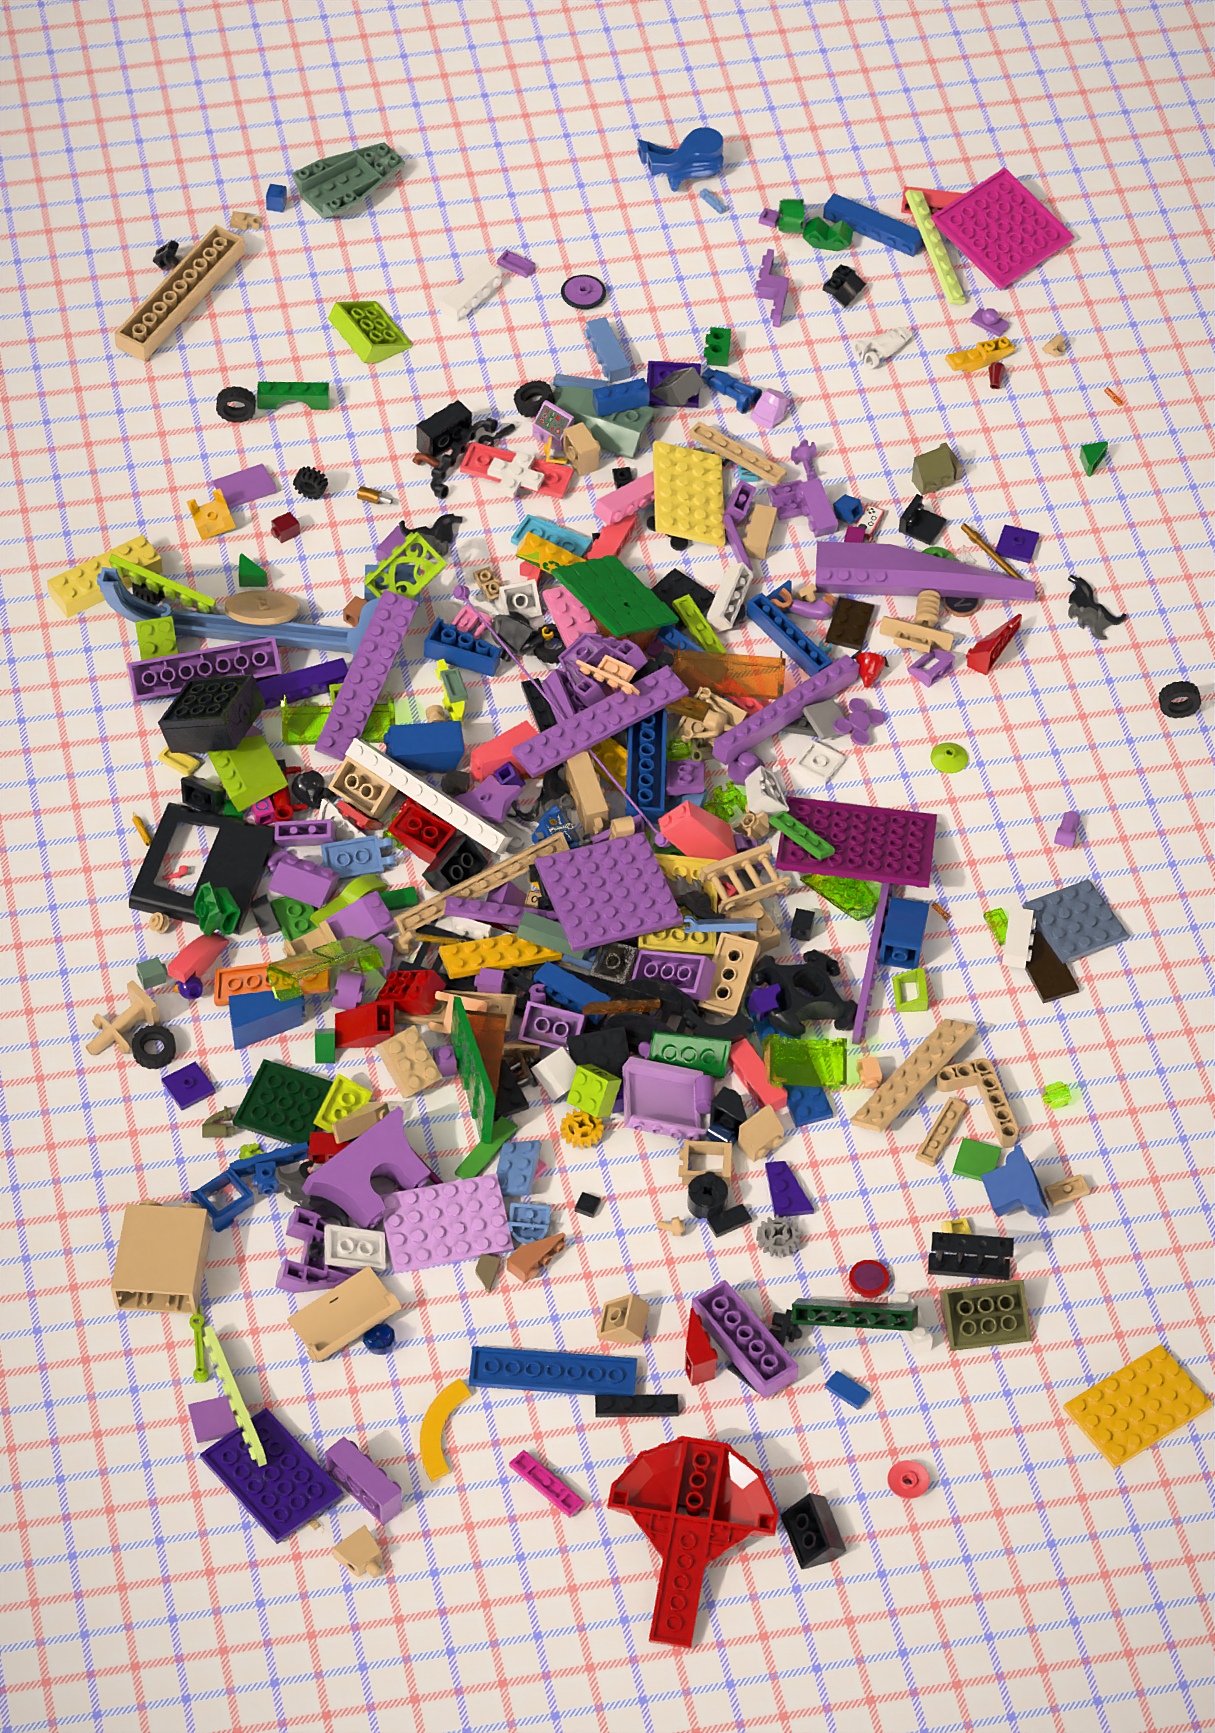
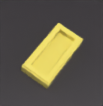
M168 746L158 755L159 761L185 776H190L200 765L199 760L187 753H171Z

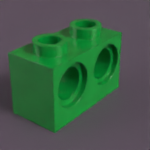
M710 327V334H706L705 344L708 347H704V357L707 358L706 365L728 367L731 329Z

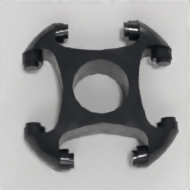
M813 949L803 954V959L807 962L805 964L779 965L775 964L773 956L768 955L763 956L758 961L751 975L753 984L761 986L766 982L769 986L778 983L781 989L777 1000L782 1012L776 1009L768 1012L770 1024L787 1035L797 1037L806 1032V1027L801 1023L802 1021L835 1020V1029L845 1031L854 1021L858 1004L854 1000L844 1001L836 992L829 976L836 977L841 972L838 961L831 956ZM796 988L808 990L813 996L804 995Z

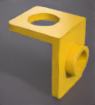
M549 435L548 443L544 444V454H547L546 462L567 464V458L550 456L552 435Z

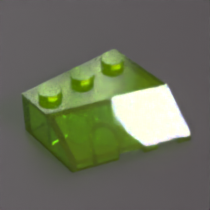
M808 874L800 877V881L851 918L861 921L874 916L879 900L864 881L828 875L822 876L820 874Z

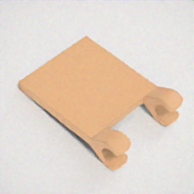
M436 992L435 998L448 1001L444 1024L430 1022L429 1030L447 1034L451 1033L454 996L458 995ZM458 996L462 999L475 1040L480 1041L489 1002Z

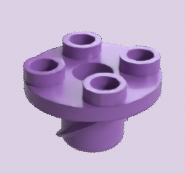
M744 752L728 764V775L734 785L745 786V779L760 765L765 768V764L753 753Z

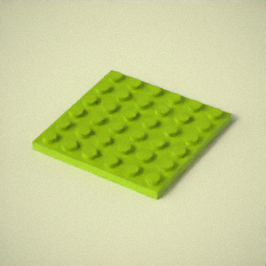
M111 554L108 560L111 568L117 569L120 577L124 578L126 575L130 577L131 582L140 586L144 583L148 586L149 590L156 593L160 590L164 592L165 597L174 601L176 598L180 599L181 603L189 608H192V606L198 607L199 612L204 614H214L217 608L215 599L114 554Z

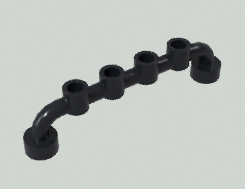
M489 417L486 420L474 423L470 429H462V440L460 442L454 441L451 445L453 452L450 455L444 454L442 456L441 463L443 465L441 468L434 467L432 469L431 476L433 478L430 482V488L434 492L435 497L440 499L447 497L449 493L448 486L441 483L438 484V482L445 479L447 470L456 464V458L459 454L465 452L468 442L475 439L478 429L484 427V430L489 433H494L497 430L498 421Z

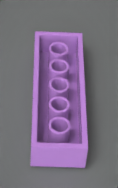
M726 1280L692 1299L691 1308H694L696 1315L699 1314L701 1316L703 1327L763 1399L797 1380L799 1366Z

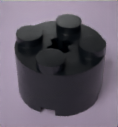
M706 1172L691 1180L688 1185L687 1206L694 1217L708 1219L726 1210L728 1187L721 1177L713 1172Z

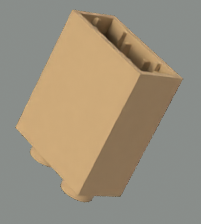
M143 1200L139 1205L126 1204L111 1283V1292L116 1309L197 1315L212 1231L207 1209H203L200 1205L190 1202L182 1203L179 1207L162 1206L159 1202L153 1200Z

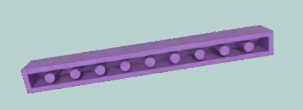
M846 654L716 738L712 755L724 765L729 764L738 758L740 754L749 751L804 715L802 712L804 707L824 702L855 682L860 665Z

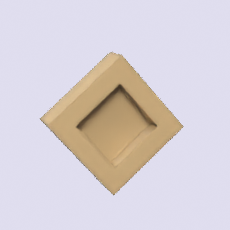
M1061 333L1058 334L1042 350L1045 354L1049 352L1054 357L1059 356L1061 353L1058 349L1061 352L1066 349L1063 342L1065 338Z
M812 583L799 590L794 599L813 603L816 601L814 593L817 589Z

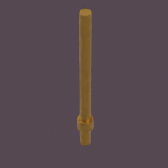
M966 523L961 526V529L969 536V540L984 550L1005 572L1012 577L1023 579L981 538L982 536L977 531H973Z

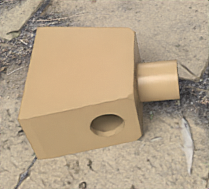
M363 1525L333 1547L334 1559L355 1576L361 1577L366 1572H369L373 1578H376L383 1572L379 1565L382 1561L381 1549L366 1525Z

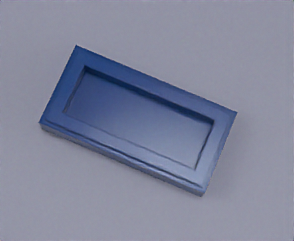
M838 1370L825 1383L824 1387L857 1410L870 1397L871 1393Z

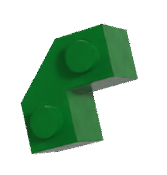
M818 216L806 222L802 238L813 248L838 252L851 245L854 230L843 220L829 226Z

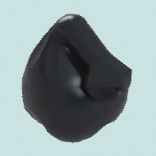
M315 770L297 775L291 786L293 795L300 802L307 804V806L313 809H320L323 798L330 800L336 797L332 790L325 787L323 776Z

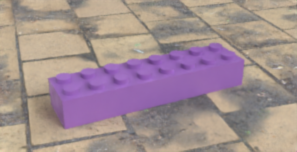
M275 637L126 664L133 702L178 694L189 679L253 674L255 679H261L282 674Z

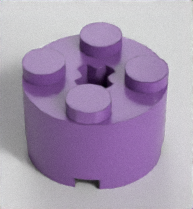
M340 969L332 1007L349 1010L360 1006L367 975Z

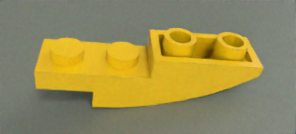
M1005 336L979 342L976 348L947 354L945 361L953 371L963 369L966 373L999 361L1013 352L1015 347Z

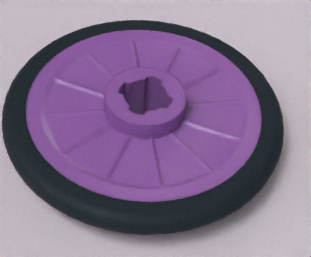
M575 275L563 283L561 296L573 308L591 309L604 301L606 288L603 282L594 276Z

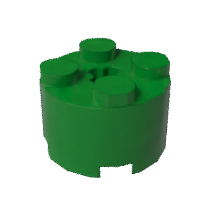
M804 199L780 200L779 214H782V217L779 220V231H782V233L804 232Z

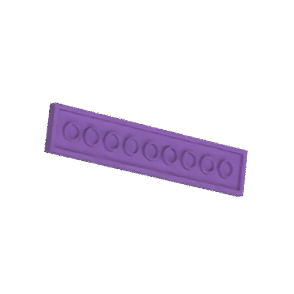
M384 589L314 751L344 761L347 756L346 752L354 738H361L419 602Z
M667 665L632 684L640 692L638 696L633 693L628 695L620 690L511 748V753L528 774L535 778L665 708L667 704H672L673 701L676 702L681 697L689 695V689Z

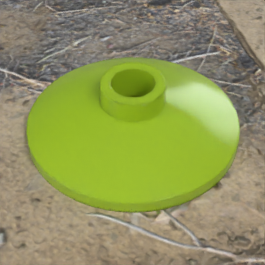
M946 742L934 747L930 760L938 771L953 774L960 772L966 767L968 755L960 745Z

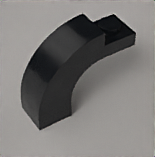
M690 1009L684 1013V1024L693 1031V1035L730 1039L732 1045L744 1038H748L754 1032V1022L740 1011L731 1020L720 1025L705 1022Z

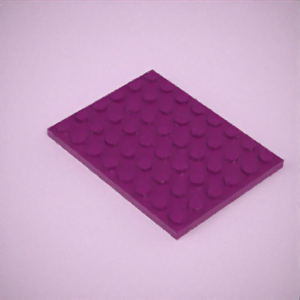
M786 796V803L790 809L787 813L833 846L835 852L833 855L819 860L781 832L775 869L929 888L937 814Z

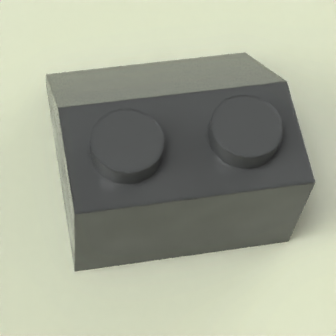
M691 367L673 371L655 386L651 392L670 406H683L688 402V398L700 392L699 389L704 386V383L695 368Z

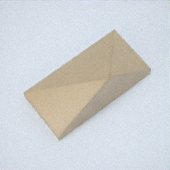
M517 1039L500 1044V1057L515 1058L514 1052L519 1049L527 1059L530 1055L536 1058L540 1054V1045Z

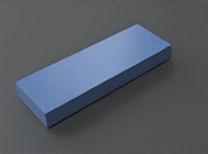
M556 374L553 379V386L598 389L608 386V381Z

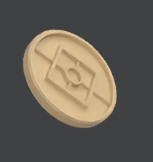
M265 590L246 591L234 594L225 601V613L230 618L246 624L275 625L294 619L299 613V603L293 597L280 592Z

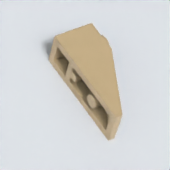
M368 1102L333 1123L332 1128L336 1143H342L361 1136L390 1113L388 1104L384 1102Z

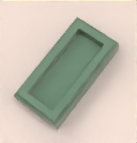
M458 667L440 671V677L450 704L468 700V693Z

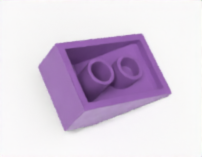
M377 891L356 900L325 919L344 953L367 943L381 933L385 935L391 932L396 924Z

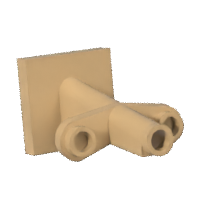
M134 980L127 984L131 1005L111 1024L98 1013L92 1019L94 1026L97 1029L102 1028L103 1031L85 1046L90 1055L99 1054L113 1041L117 1042L116 1047L121 1054H128L131 1048L121 1036L124 1032L142 1019H145L151 1026L161 1025L157 1004Z

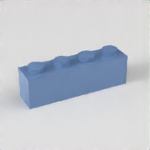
M602 317L586 321L584 336L586 340L589 339L591 351L595 352L597 363L601 364L604 377L608 378L609 383L630 378V365L607 318Z

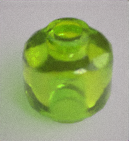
M681 738L670 740L668 748H666L667 759L672 761L691 759V741L686 743Z
M1062 1081L1046 1085L1044 1087L1045 1093L1041 1094L1045 1105L1049 1104L1053 1110L1067 1106L1070 1103L1069 1099H1072L1068 1085Z

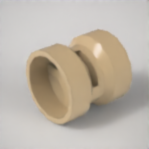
M432 705L425 710L426 718L428 719L427 723L446 722L442 706Z

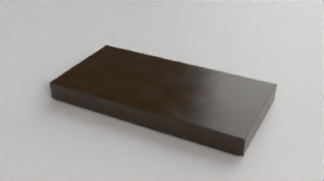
M1040 931L1032 933L1034 934L1033 945L1028 947L1029 950H1032L1031 959L1026 961L1025 970L1042 1003L1079 993V988L1066 963L1063 964Z

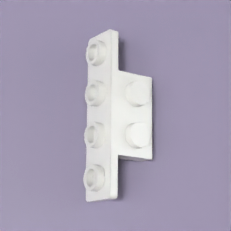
M448 915L440 916L435 924L437 928L475 940L512 934L468 918Z

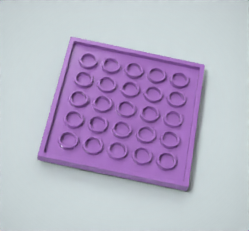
M644 832L535 858V866L572 952L683 925V917Z

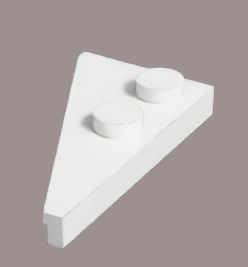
M322 799L317 820L331 819L337 826L336 841L366 837L328 799Z

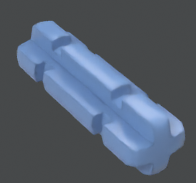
M704 188L700 191V197L713 209H716L719 214L726 212V206L720 203L721 201L710 193L709 190Z

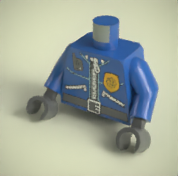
M563 795L560 798V804H555L541 817L539 825L535 830L536 833H533L531 837L534 844L560 831L563 832L569 850L592 845L591 839L585 841L590 838V834L584 833L580 839L566 812H561V809H569L571 807V801L563 804V801L568 798L567 795Z

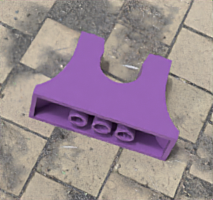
M398 1106L309 1175L302 1187V1191L306 1195L320 1196L332 1201L341 1207L360 1229L367 1230L369 1228L372 1230L384 1217L383 1212L386 1207L380 1195L372 1189L370 1178L375 1176L387 1177L394 1182L398 1190L405 1191L425 1187L424 1185L429 1181L427 1178L431 1172L410 1147L403 1129L404 1111Z

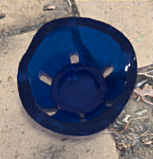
M378 1324L365 1332L363 1343L367 1350L376 1355L389 1353L396 1344L394 1329L388 1324Z

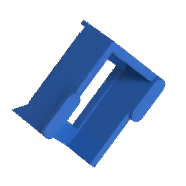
M230 1166L226 1171L199 1189L190 1191L191 1203H199L203 1209H207L216 1232H221L232 1225L234 1217L254 1205V1193ZM231 1183L242 1196L218 1211L207 1199V1196Z

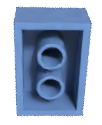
M365 565V576L370 571L375 572L379 566ZM397 565L395 584L407 581L415 585L417 583L413 574L415 565ZM389 566L383 572L388 574ZM420 566L417 571L418 575H420ZM378 577L375 581V586L379 590L389 588V584H380L384 582L383 577ZM364 584V599L368 602L376 599L377 597ZM405 585L396 587L397 590L401 588L402 593L407 591ZM419 593L417 596H415V597L412 599V600H414V601L419 602L418 607H420V593Z

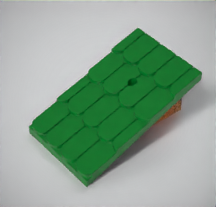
M606 555L599 559L575 562L568 566L562 565L552 569L550 572L588 609L604 638L615 637L620 641H623V639L630 640L639 646L642 652H645L662 626L675 624L679 621V618L664 602H661L649 588L645 587L635 574L628 570L616 556Z
M454 996L450 1046L452 1045L456 1068L459 1071L462 1089L466 1090L471 1116L476 1121L479 1139L484 1144H491L507 1015L465 1010L461 997Z

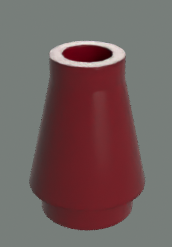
M993 362L988 368L991 389H999L1006 369L1004 364L1000 362Z

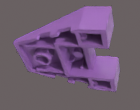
M584 632L558 658L575 692L583 704L590 707L607 698L601 689L607 684V681L600 682L592 674L589 676L585 675L579 670L580 667L576 664V661L580 660L598 668L604 656L607 655L633 667L637 672L648 662L639 646L627 639L620 641L615 637L604 638L602 635Z
M299 1207L295 1208L289 1217L286 1235L304 1241L300 1263L288 1259L284 1261L278 1270L276 1288L292 1293L332 1289L363 1269L325 1264L324 1227L328 1223L320 1219L321 1216L317 1213ZM315 1241L322 1243L324 1254L317 1259L310 1258L306 1251L308 1245ZM318 1248L311 1250L312 1253L319 1252Z

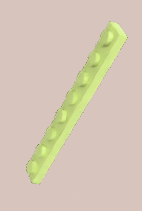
M908 189L905 196L948 303L963 305L966 299L937 227L931 219L932 215L922 191Z
M212 1325L205 1327L206 1336L203 1337L206 1349H211V1352H209L212 1364H217L218 1366L215 1369L219 1380L223 1379L224 1381L222 1387L225 1395H230L231 1399L228 1400L232 1412H237V1416H235L239 1428L243 1427L244 1432H242L245 1444L249 1443L251 1448H248L251 1459H256L259 1467L266 1465L264 1450Z

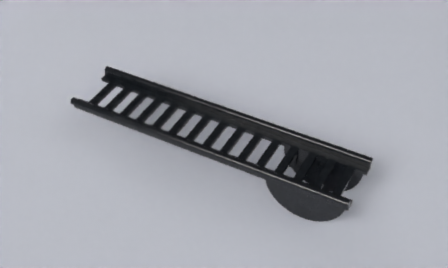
M427 924L416 929V933L434 935L425 936V938L441 936L461 939L443 942L442 946H445L444 943H462L475 940ZM432 942L422 943L413 964L401 960L398 971L434 970L445 982L446 987L444 990L477 992V986H474L476 975L469 976L466 981L459 978L450 979L447 974L439 972L443 964L439 953L431 969L421 966ZM545 963L517 967V969L521 973L525 967L535 970L531 981H533L534 974ZM560 967L584 983L590 984L596 990L608 993V996L611 998V1007L616 996L627 999L621 1013L611 1016L606 1025L604 1023L609 1012L597 1025L587 1020L584 1034L624 1026L630 1052L640 1054L639 1044L641 1042H648L650 1044L653 1031L684 1034L687 1028L684 1024V1013L688 1009L693 1011L702 1020L705 1019L706 1013L698 1010L688 995L666 982L651 978H636L621 986ZM508 982L502 994H513L516 986ZM524 993L522 998L517 997L514 1015L524 1017L527 1001H530V995ZM546 996V1005H547V1006L550 1005L551 1000H552V999H551L550 997H548V996ZM634 1002L645 1005L642 1013L630 1012ZM561 1004L559 1009L568 1011V1008ZM653 1008L663 1010L660 1020L650 1016ZM671 1014L682 1017L676 1032L667 1025Z

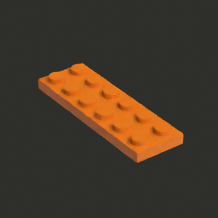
M327 954L216 969L214 1003L216 1006L229 1005L228 996L294 987H299L300 995L330 992L331 958Z

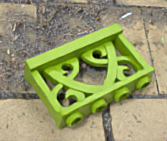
M411 532L404 539L406 542L402 546L397 545L391 551L393 554L388 559L384 558L378 564L379 568L375 572L370 571L364 577L366 580L363 583L377 598H381L384 590L377 589L375 581L378 577H383L384 582L380 584H389V588L385 590L412 600L449 564L418 532L415 534ZM414 543H419L423 546V554L420 558L417 557L418 549L416 552L410 551V547ZM404 551L406 552L407 556L399 557ZM427 551L439 561L436 565L424 559ZM416 563L413 571L414 578L417 581L415 585L407 581L395 584L397 564ZM420 564L423 565L421 569L425 570V574L422 576L417 573ZM389 566L388 574L383 572ZM405 585L407 591L402 593L401 588L397 590L396 587Z

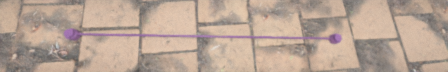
M463 585L456 586L453 589L455 598L466 601L563 721L566 720L468 600L470 595L469 588ZM590 748L587 749L657 834L655 836L656 844L659 847H669L672 843L655 829Z

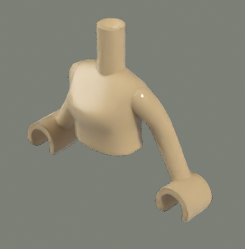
M705 687L702 689V692L707 694V696L700 694L699 699L710 703L712 710H708L701 726L711 732L693 733L691 729L686 728L684 733L688 734L689 737L682 735L681 739L683 742H690L693 738L717 737L723 731H728L734 727L727 724L726 712L721 710L710 699L711 691L709 688Z

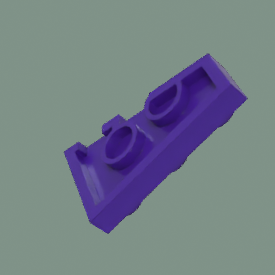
M786 1161L765 1163L774 1218L776 1215L780 1218L784 1216L814 1214L813 1206Z

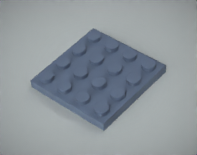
M1089 879L1030 900L1023 905L1024 909L1034 910L1033 918L1036 919V927L1063 964L1128 940L1129 937L1125 928Z

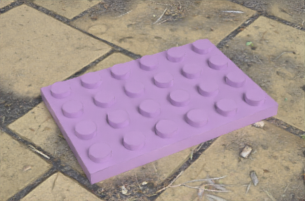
M497 1173L380 1195L386 1207L383 1212L384 1217L382 1221L394 1274L480 1258L482 1253L491 1256L514 1250Z

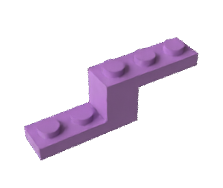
M767 249L766 255L762 257L761 265H763V268L760 267L758 278L761 279L757 280L755 290L758 291V298L774 300L773 306H775V309H771L770 319H773V327H780L788 293L789 278L771 275L775 249Z

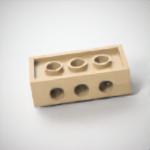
M721 932L712 960L717 965L708 1000H700L698 1005L701 1011L732 1019L739 1011L742 1012L751 983L752 971L756 966L761 950L759 942ZM733 956H740L737 961H731ZM728 974H734V977L732 979H726V976ZM723 992H728L727 997L720 998Z

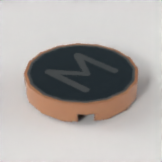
M943 597V606L953 616L965 618L973 615L978 610L979 598Z

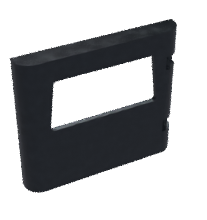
M169 802L132 887L129 897V908L151 914L159 912L172 919L199 925V917H196L194 911V902L200 886L210 882L214 888L227 887L239 907L240 915L233 934L239 935L251 907L250 902L253 901L265 872L266 862L275 847V827L259 823L252 824L248 823L247 820L205 810L198 811L189 806ZM180 822L200 827L203 825L219 828L191 896L154 884Z

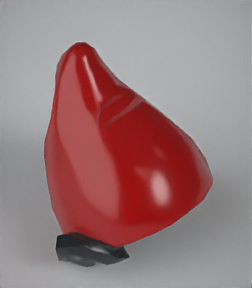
M860 650L851 657L860 665L858 674L866 688H869L879 677L884 666L890 667L887 658L876 653L862 652Z

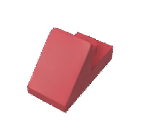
M526 561L520 563V575L528 577L527 580L535 579L538 591L544 570Z

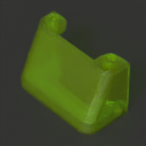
M769 1034L762 1039L766 1080L768 1084H771L772 1088H782L783 1085L825 1087L829 1091H840V1088L847 1085V1038H836V1041L824 1039L822 1041L788 1039L786 1036L780 1038V1034Z

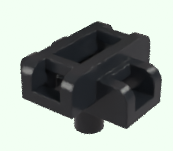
M174 240L169 241L156 250L152 261L162 270L169 267L172 263L177 265L180 260L175 254L179 244Z

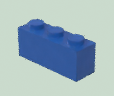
M644 378L593 389V406L598 417L649 405L650 390Z

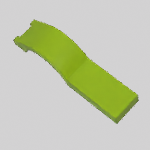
M375 873L360 876L348 884L340 896L310 915V920L318 927L319 923L364 897L369 892L378 891L381 893L388 888V885L381 882Z

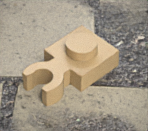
M233 211L230 228L247 230L248 227H251L254 230H259V223L262 222L261 216L250 217V213Z

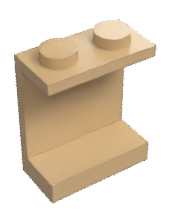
M326 920L319 923L317 929L291 942L288 939L285 940L284 948H282L287 959L329 954L332 965L344 957V952Z

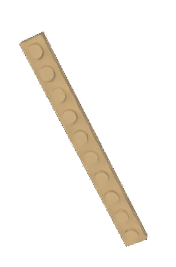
M559 831L393 917L400 934L404 936L410 930H415L444 915L447 896L473 900L529 871V865L535 864V858L569 850L563 832Z

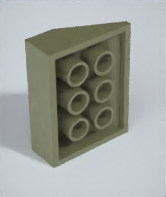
M1023 1280L939 1290L950 1351L1032 1341Z

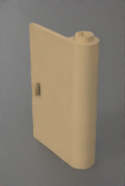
M367 1266L287 1318V1321L308 1348L307 1354L311 1360H316L319 1363L401 1310L402 1307L391 1291L388 1292L371 1267Z

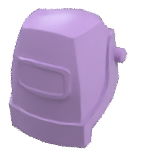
M768 388L756 403L750 419L759 426L772 430L785 417L786 411L790 410L787 396L778 390Z

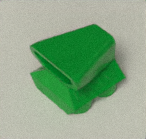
M210 882L200 886L194 902V911L196 917H199L201 932L210 937L219 927L222 934L231 935L239 918L240 910L227 887L214 888Z

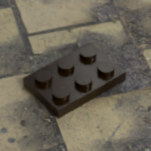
M839 597L825 643H832L860 651L875 605Z

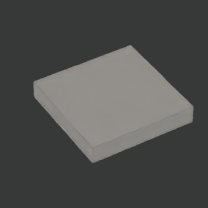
M833 699L803 708L802 712L821 740L841 735L834 730L833 723L835 719L845 717Z

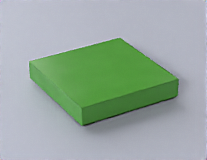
M963 1137L952 1173L982 1181L981 1175L996 1169L1002 1148Z

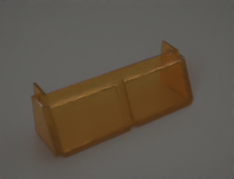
M678 643V650H674L672 670L689 689V693H697L701 686L702 688H709L711 693L715 695L729 694V696L776 700L783 696L786 658H782V651H780V658L680 650V643Z

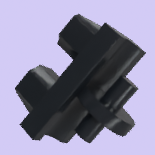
M520 1049L515 1051L516 1057L510 1060L508 1064L513 1073L521 1069L524 1071L515 1077L517 1083L521 1088L530 1084L533 1087L538 1086L539 1084L531 1068L542 1061L540 1057L534 1058L533 1055L528 1056L529 1061H527Z
M790 1309L786 1310V1314L774 1312L771 1325L782 1327L781 1331L769 1329V1332L782 1347H784L787 1336L789 1337L788 1341L793 1343L795 1339H800L803 1334L802 1330L798 1328L799 1324L790 1326L792 1310Z

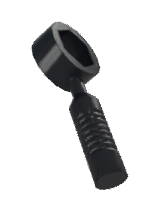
M511 423L498 431L494 437L483 435L479 438L478 443L481 444L484 441H488L491 443L487 446L494 447V440L515 430V426Z

